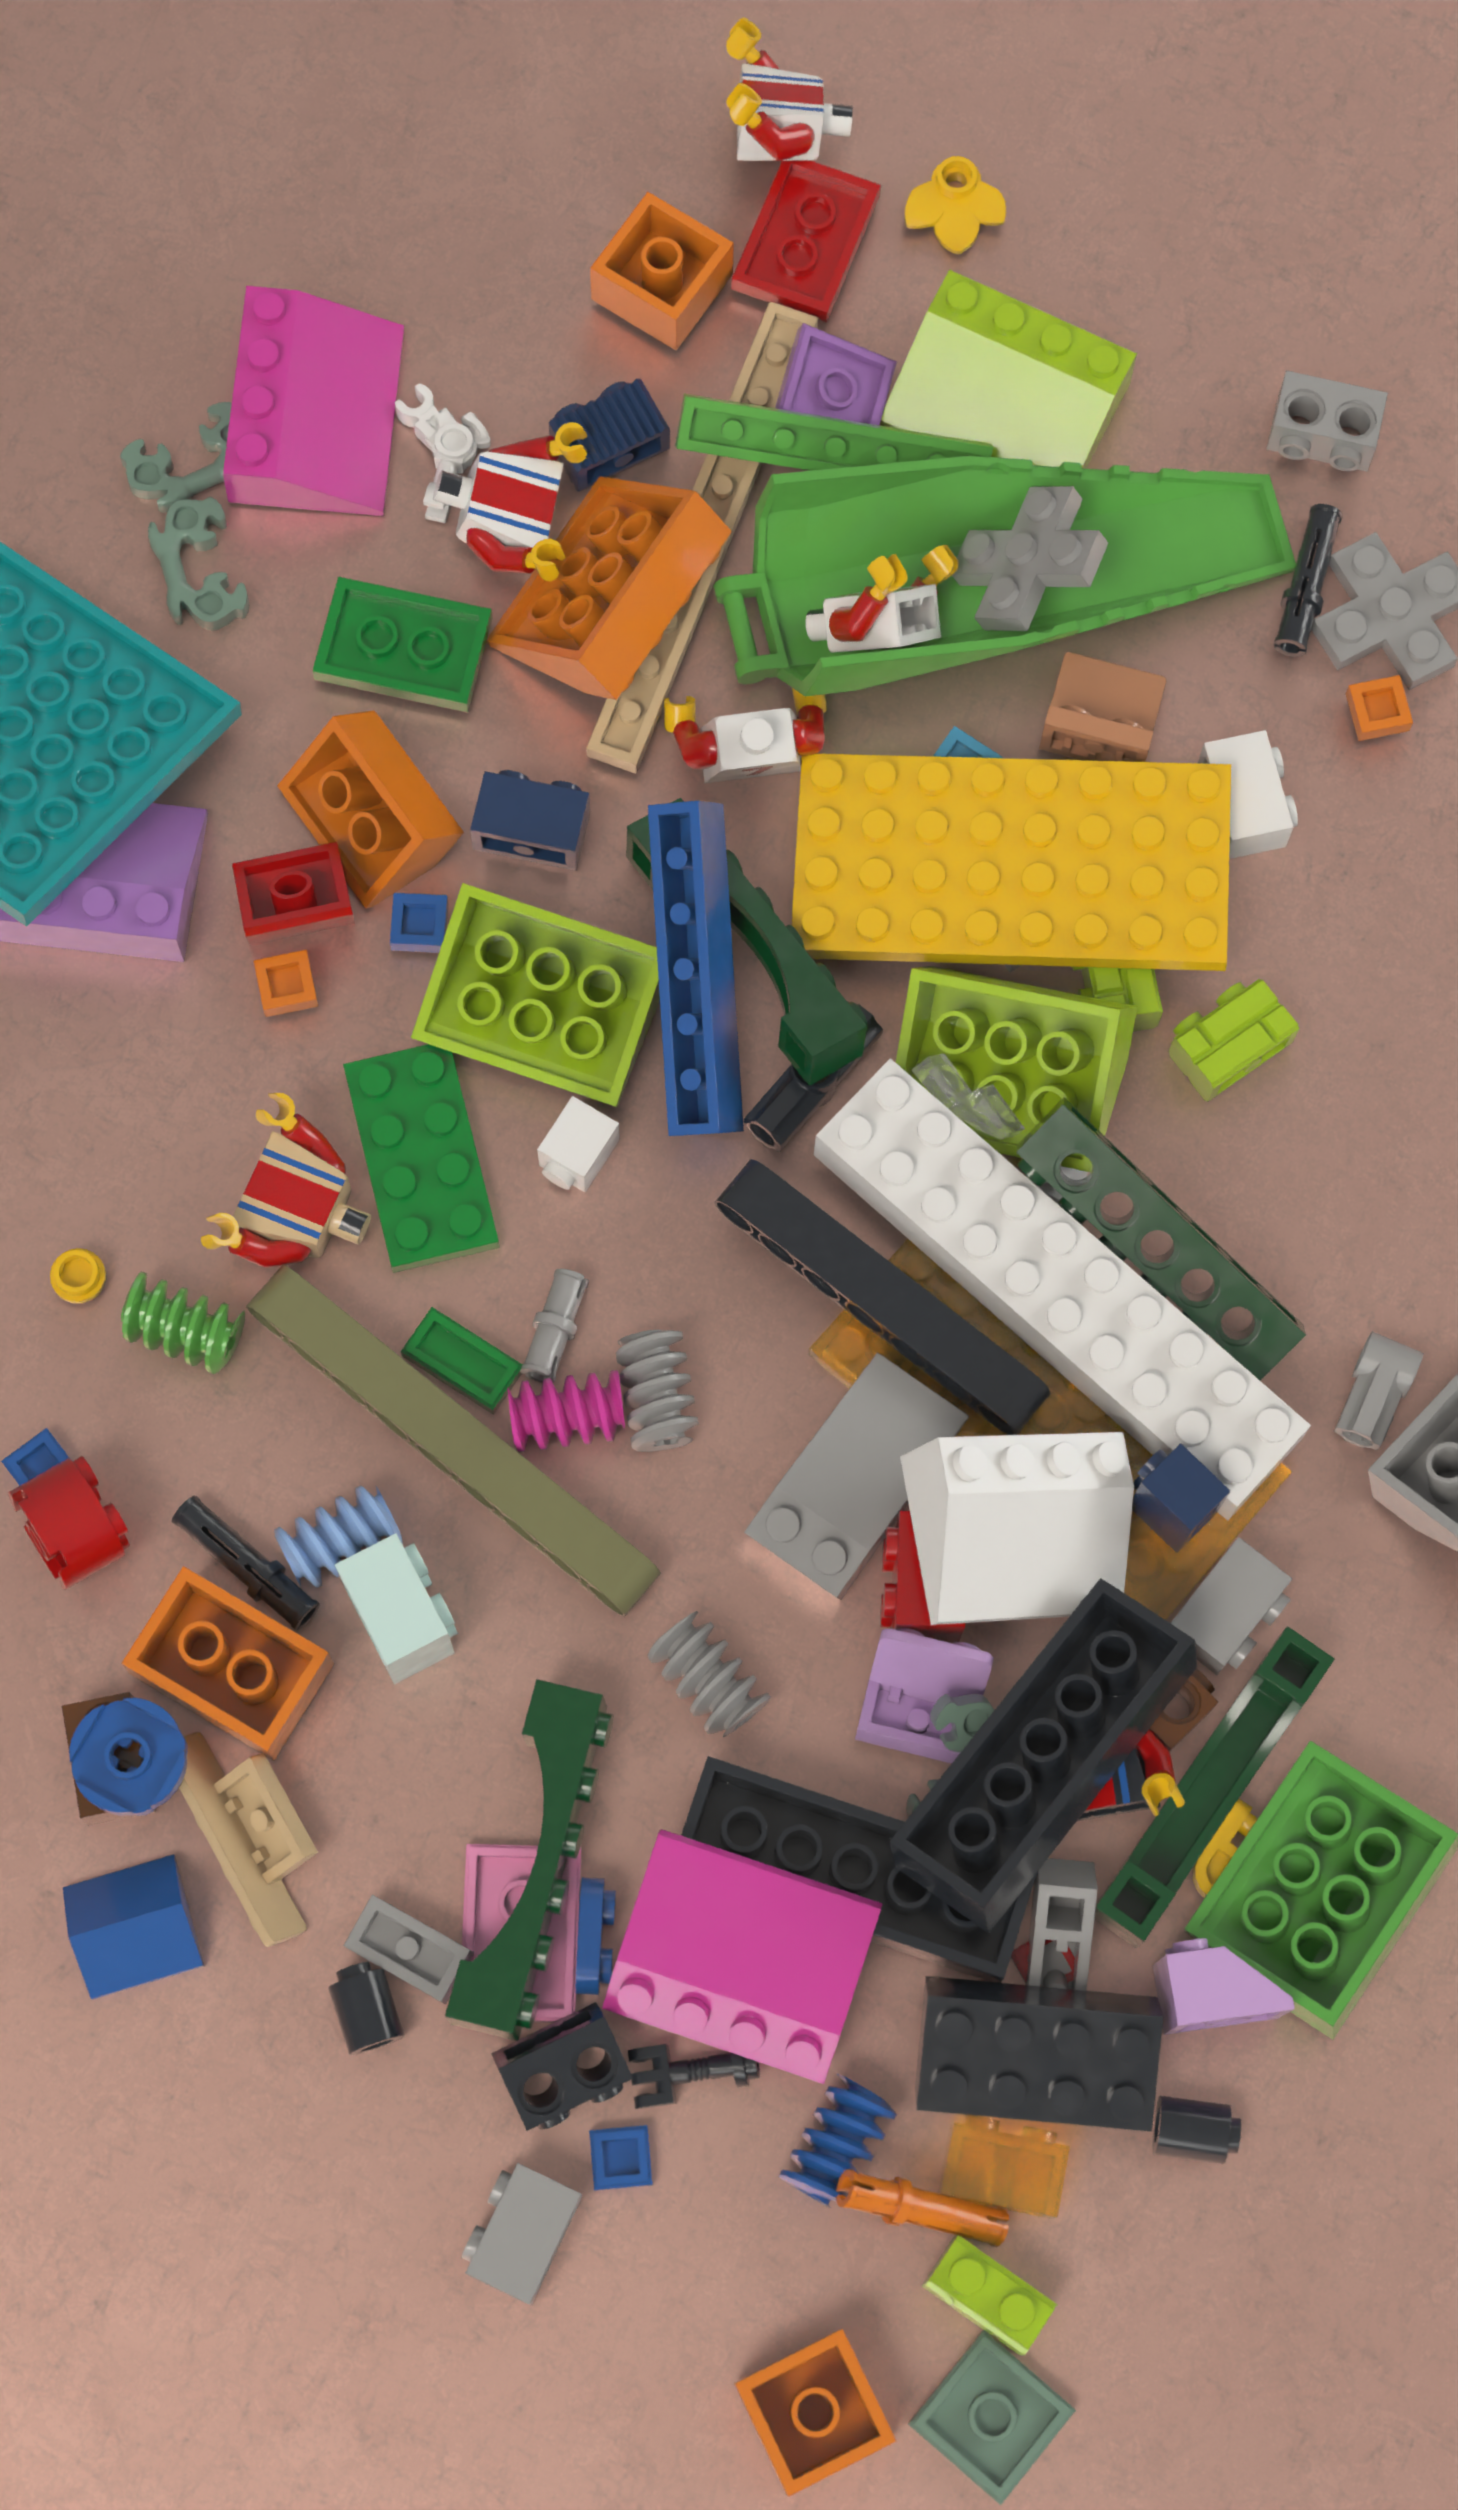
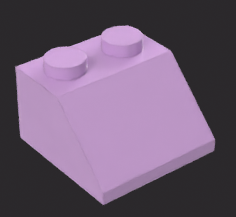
M1194 1939L1173 1943V1948L1166 1949V1955L1152 1965L1157 1997L1163 2014L1164 2035L1273 2020L1295 2009L1293 1997L1226 1947L1208 1948L1207 1939Z

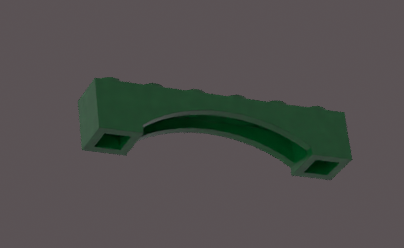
M680 797V798H678L677 800H675V801H673V802H671V803L684 802V801H683L682 798ZM647 815L627 826L626 857L653 890L649 819ZM726 849L731 929L752 949L770 976L784 1012L780 1022L778 1047L810 1086L863 1056L866 1030L868 1029L867 1020L856 1003L852 1001L848 1003L841 995L828 968L822 963H815L806 952L803 940L797 930L791 925H784L775 914L771 900L766 892L760 887H753L744 876L741 864L735 854Z
M1287 1626L1177 1784L1185 1800L1184 1805L1177 1808L1172 1797L1166 1800L1159 1811V1815L1151 1822L1096 1903L1094 1918L1096 1921L1135 1948L1139 1947L1146 1940L1243 1791L1300 1709L1304 1706L1335 1658Z
M536 1679L522 1736L527 1746L537 1749L542 1771L544 1793L543 1819L537 1854L522 1896L501 1931L472 1962L460 1959L445 2013V2018L451 2025L518 2042L522 2027L531 2029L539 2004V1994L532 1993L537 1970L547 1971L554 1948V1937L547 1936L553 1913L562 1914L568 1896L569 1881L562 1879L567 1857L577 1858L583 1839L584 1825L577 1823L582 1801L592 1802L597 1787L599 1769L591 1768L597 1746L606 1748L612 1730L614 1716L613 1714L606 1713L607 1705L602 1694Z

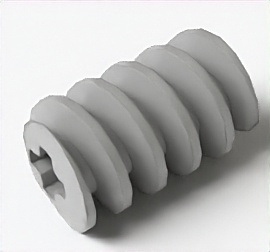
M647 1330L625 1336L618 1341V1344L622 1345V1347L616 1352L617 1363L626 1367L619 1374L620 1382L623 1386L631 1388L623 1395L624 1405L630 1409H635L627 1416L628 1427L638 1431L631 1437V1446L636 1451L652 1452L685 1446L693 1441L692 1438L685 1437L684 1431L698 1425V1417L681 1415V1410L695 1403L694 1396L677 1394V1388L691 1382L690 1374L675 1373L673 1371V1367L687 1361L686 1353L670 1351L669 1349L670 1345L683 1339V1332Z
M696 1611L663 1634L651 1647L648 1659L651 1663H659L669 1659L662 1671L663 1678L666 1681H672L683 1677L676 1689L678 1697L682 1699L697 1694L690 1707V1712L693 1716H701L712 1712L704 1725L705 1731L708 1734H714L726 1730L723 1735L725 1737L758 1713L768 1703L771 1696L768 1693L754 1698L748 1695L757 1679L752 1675L736 1680L734 1675L743 1661L740 1657L724 1663L720 1660L728 1646V1642L722 1640L708 1645L706 1639L713 1630L714 1625L712 1622L694 1627L692 1622L698 1613Z

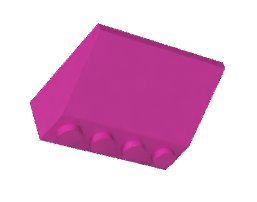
M246 286L223 469L228 503L384 516L404 325L299 290Z
M660 1829L615 1963L602 2009L824 2084L883 1903Z

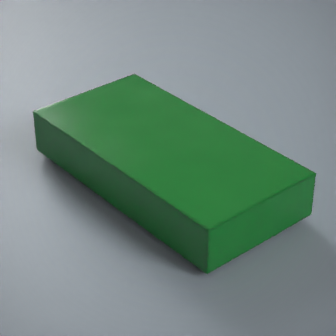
M433 1307L430 1308L401 1350L402 1357L493 1415L508 1395L507 1387L510 1391L522 1374L521 1367L523 1364Z

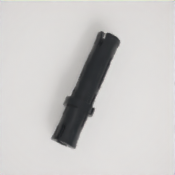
M1315 504L1310 507L1309 519L1298 554L1291 586L1284 591L1280 604L1284 612L1278 635L1274 641V648L1279 653L1287 656L1300 657L1306 654L1314 617L1320 615L1324 600L1320 594L1330 563L1338 526L1342 520V512L1332 505Z
M194 1495L187 1499L176 1511L171 1522L175 1526H179L215 1560L220 1562L248 1587L247 1594L254 1601L263 1600L289 1622L295 1631L302 1629L313 1618L320 1607V1603L313 1600L285 1575L286 1568L279 1561L274 1560L270 1562L242 1538L237 1531L206 1507L197 1496ZM210 1531L213 1534H215L221 1541H223L229 1548H231L239 1556V1558L234 1553H232L226 1546H224L218 1539H216L210 1533ZM274 1587H275L276 1589H278V1590L282 1593V1595L279 1594V1593L274 1589Z

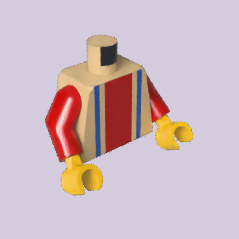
M268 1093V1096L278 1103L279 1114L274 1119L267 1111L257 1109L256 1118L261 1124L266 1126H281V1134L272 1131L233 1216L228 1213H218L206 1217L207 1221L214 1222L221 1228L222 1234L220 1239L210 1234L201 1236L202 1245L207 1249H217L228 1245L230 1253L263 1268L301 1263L308 1256L320 1258L332 1234L359 1245L366 1235L371 1215L346 1205L352 1189L348 1176L345 1175V1163L323 1133L302 1115L295 1114L293 1100L284 1093Z

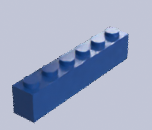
M697 800L648 805L668 1136L743 1132L724 804Z

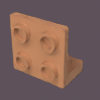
M1071 652L1065 653L1052 702L1049 705L1039 749L1087 761L1145 762L1165 689L1166 678Z

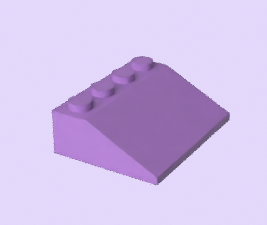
M152 803L27 927L0 909V942L184 962L208 818L207 809Z

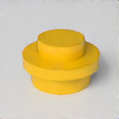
M82 1248L70 1249L59 1255L54 1261L50 1270V1282L56 1294L63 1300L76 1304L86 1303L97 1297L103 1290L106 1282V1269L101 1259L92 1251Z

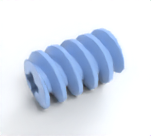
M361 1485L356 1487L357 1505L354 1507L342 1496L335 1498L337 1515L335 1517L331 1516L321 1506L315 1508V1527H312L300 1516L295 1518L296 1537L294 1538L281 1527L274 1529L275 1538L300 1587V1578L305 1577L316 1588L322 1586L321 1568L324 1566L338 1578L339 1574L335 1564L341 1561V1557L345 1556L348 1558L360 1552L361 1547L366 1546L368 1548L381 1541V1537L384 1535L389 1537L397 1533L403 1544L400 1530L377 1486L376 1496H373Z

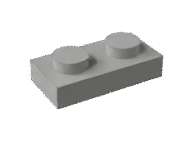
M374 1895L370 1897L344 1944V1947L445 2004L450 1998L460 1959L470 1961L475 1953Z

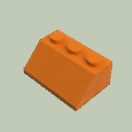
M375 710L333 716L277 785L319 845L332 842L338 843L345 880L365 908L374 907L434 868L464 834L462 828Z

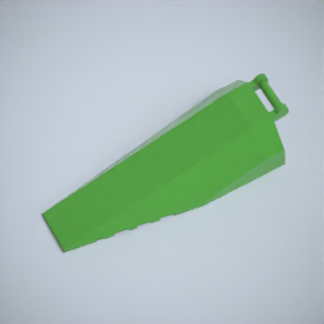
M963 456L772 474L755 508L753 573L724 577L714 584V591L717 602L724 605L738 660L734 665L737 681L740 684L748 685L760 682L765 678L777 677L802 695L814 696L857 691L1019 651L1294 572L1296 562L1270 475L1203 470L1190 472L1186 469L1162 468L1158 473L1133 472L1130 471L1129 466L1113 465L1109 470L1085 469L1081 467V463L1063 462L1060 467L1033 465L1032 460ZM1073 486L1083 500L1070 530H1099L1108 542L1091 586L1046 587L1028 631L984 630L974 617L988 586H960L953 576L936 587L938 591L937 602L941 638L902 647L832 653L828 649L827 640L811 641L806 631V615L808 611L822 609L824 599L863 592L865 587H874L876 585L867 567L880 556H885L888 559L892 554L897 555L908 575L906 584L901 587L905 588L910 587L918 576L925 579L930 575L921 559L937 546L946 544L957 558L969 530H1012L1029 487ZM756 597L770 654L758 655L744 598Z

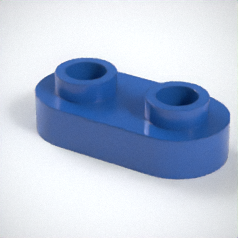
M582 1877L576 1994L599 1995L600 1983L609 1984L611 1980L613 1949L602 1948L603 1925H614L616 1890H605V1878Z

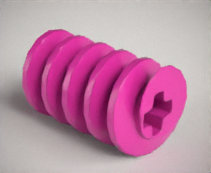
M617 1370L610 1371L606 1387L601 1386L595 1372L588 1374L584 1390L579 1389L573 1375L566 1376L563 1390L560 1393L557 1392L551 1378H544L540 1395H535L528 1380L521 1382L517 1398H513L507 1387L513 1442L518 1452H525L529 1435H533L539 1448L545 1450L548 1447L551 1433L554 1432L561 1445L569 1447L573 1430H578L583 1442L588 1445L592 1444L596 1427H600L607 1442L614 1441L618 1425H622L625 1429L620 1379Z

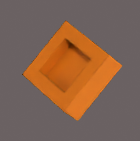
M1400 675L1348 686L1345 694L1358 741L1410 731L1413 720Z
M307 949L253 960L265 1017L319 1007Z

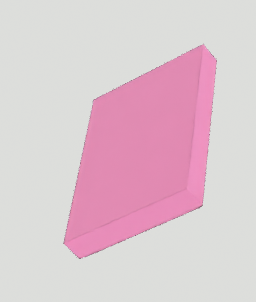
M466 1844L462 1945L475 1952L470 1962L487 1948L514 1911L530 1877L538 1846ZM581 1847L576 1859L567 1857L562 1879L569 1881V1891L562 1914L553 1913L547 1936L554 1937V1948L547 1971L537 1970L532 1993L539 1994V2004L534 2022L554 2023L576 2012L575 1986L580 1906Z

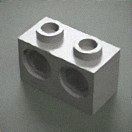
M1286 370L1277 399L1267 450L1279 452L1282 456L1292 460L1307 458L1330 463L1332 467L1342 471L1362 470L1367 472L1377 447L1388 393ZM1291 417H1304L1310 424H1299L1293 421ZM1342 428H1354L1357 431H1359L1361 435H1349L1346 432H1344Z

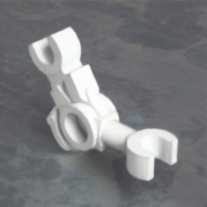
M419 383L415 386L416 398L422 405L418 408H409L403 401L398 399L395 401V409L398 420L406 426L414 427L415 436L432 451L437 471L433 482L428 484L425 492L423 505L428 506L425 519L446 523L451 506L433 501L435 485L440 471L445 470L455 474H463L464 470L475 459L477 449L489 448L491 441L486 428L474 413L469 412L463 415L461 418L462 424L457 423L447 408H443L438 412L434 406L431 390Z

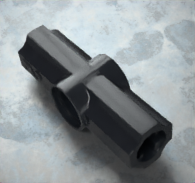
M857 1004L864 1013L868 1024L864 1056L882 1035L883 1028L877 1023L873 1014L860 1004ZM863 1056L829 1074L824 1082L814 1083L810 1086L791 1063L788 1069L746 1115L744 1125L759 1142L767 1148H773L780 1152L812 1114L832 1099L836 1087Z

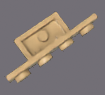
M196 1732L185 1735L184 1738L188 1745L187 1768L179 1788L195 1816L198 1827L203 1831L222 1866L225 1877L231 1883L243 1905L252 1927L266 1947L299 1936L307 1930V1926L282 1879L316 1855L318 1851L264 1753L251 1756L224 1775L202 1733Z

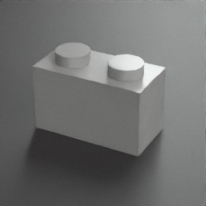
M1238 1537L1172 1620L1171 1624L1195 1639L1197 1660L1214 1674L1218 1675L1227 1663L1237 1669L1257 1644L1256 1641L1248 1636L1261 1619L1271 1626L1291 1599L1282 1592L1291 1582L1292 1578Z
M517 2163L512 2174L502 2170L487 2202L496 2207L486 2229L476 2225L461 2258L470 2262L465 2274L532 2306L583 2197L582 2194Z

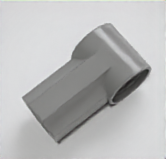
M1372 1331L1355 1366L1352 1377L1356 1379L1334 1432L1343 1437L1345 1441L1356 1446L1378 1450L1393 1421L1400 1399L1405 1398L1415 1379L1424 1353Z

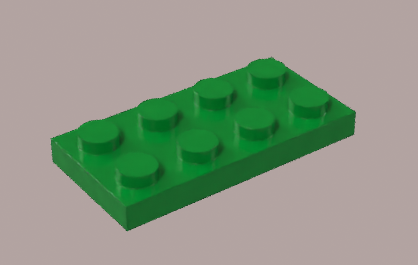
M427 1044L343 1064L393 1273L500 1248L452 1052Z

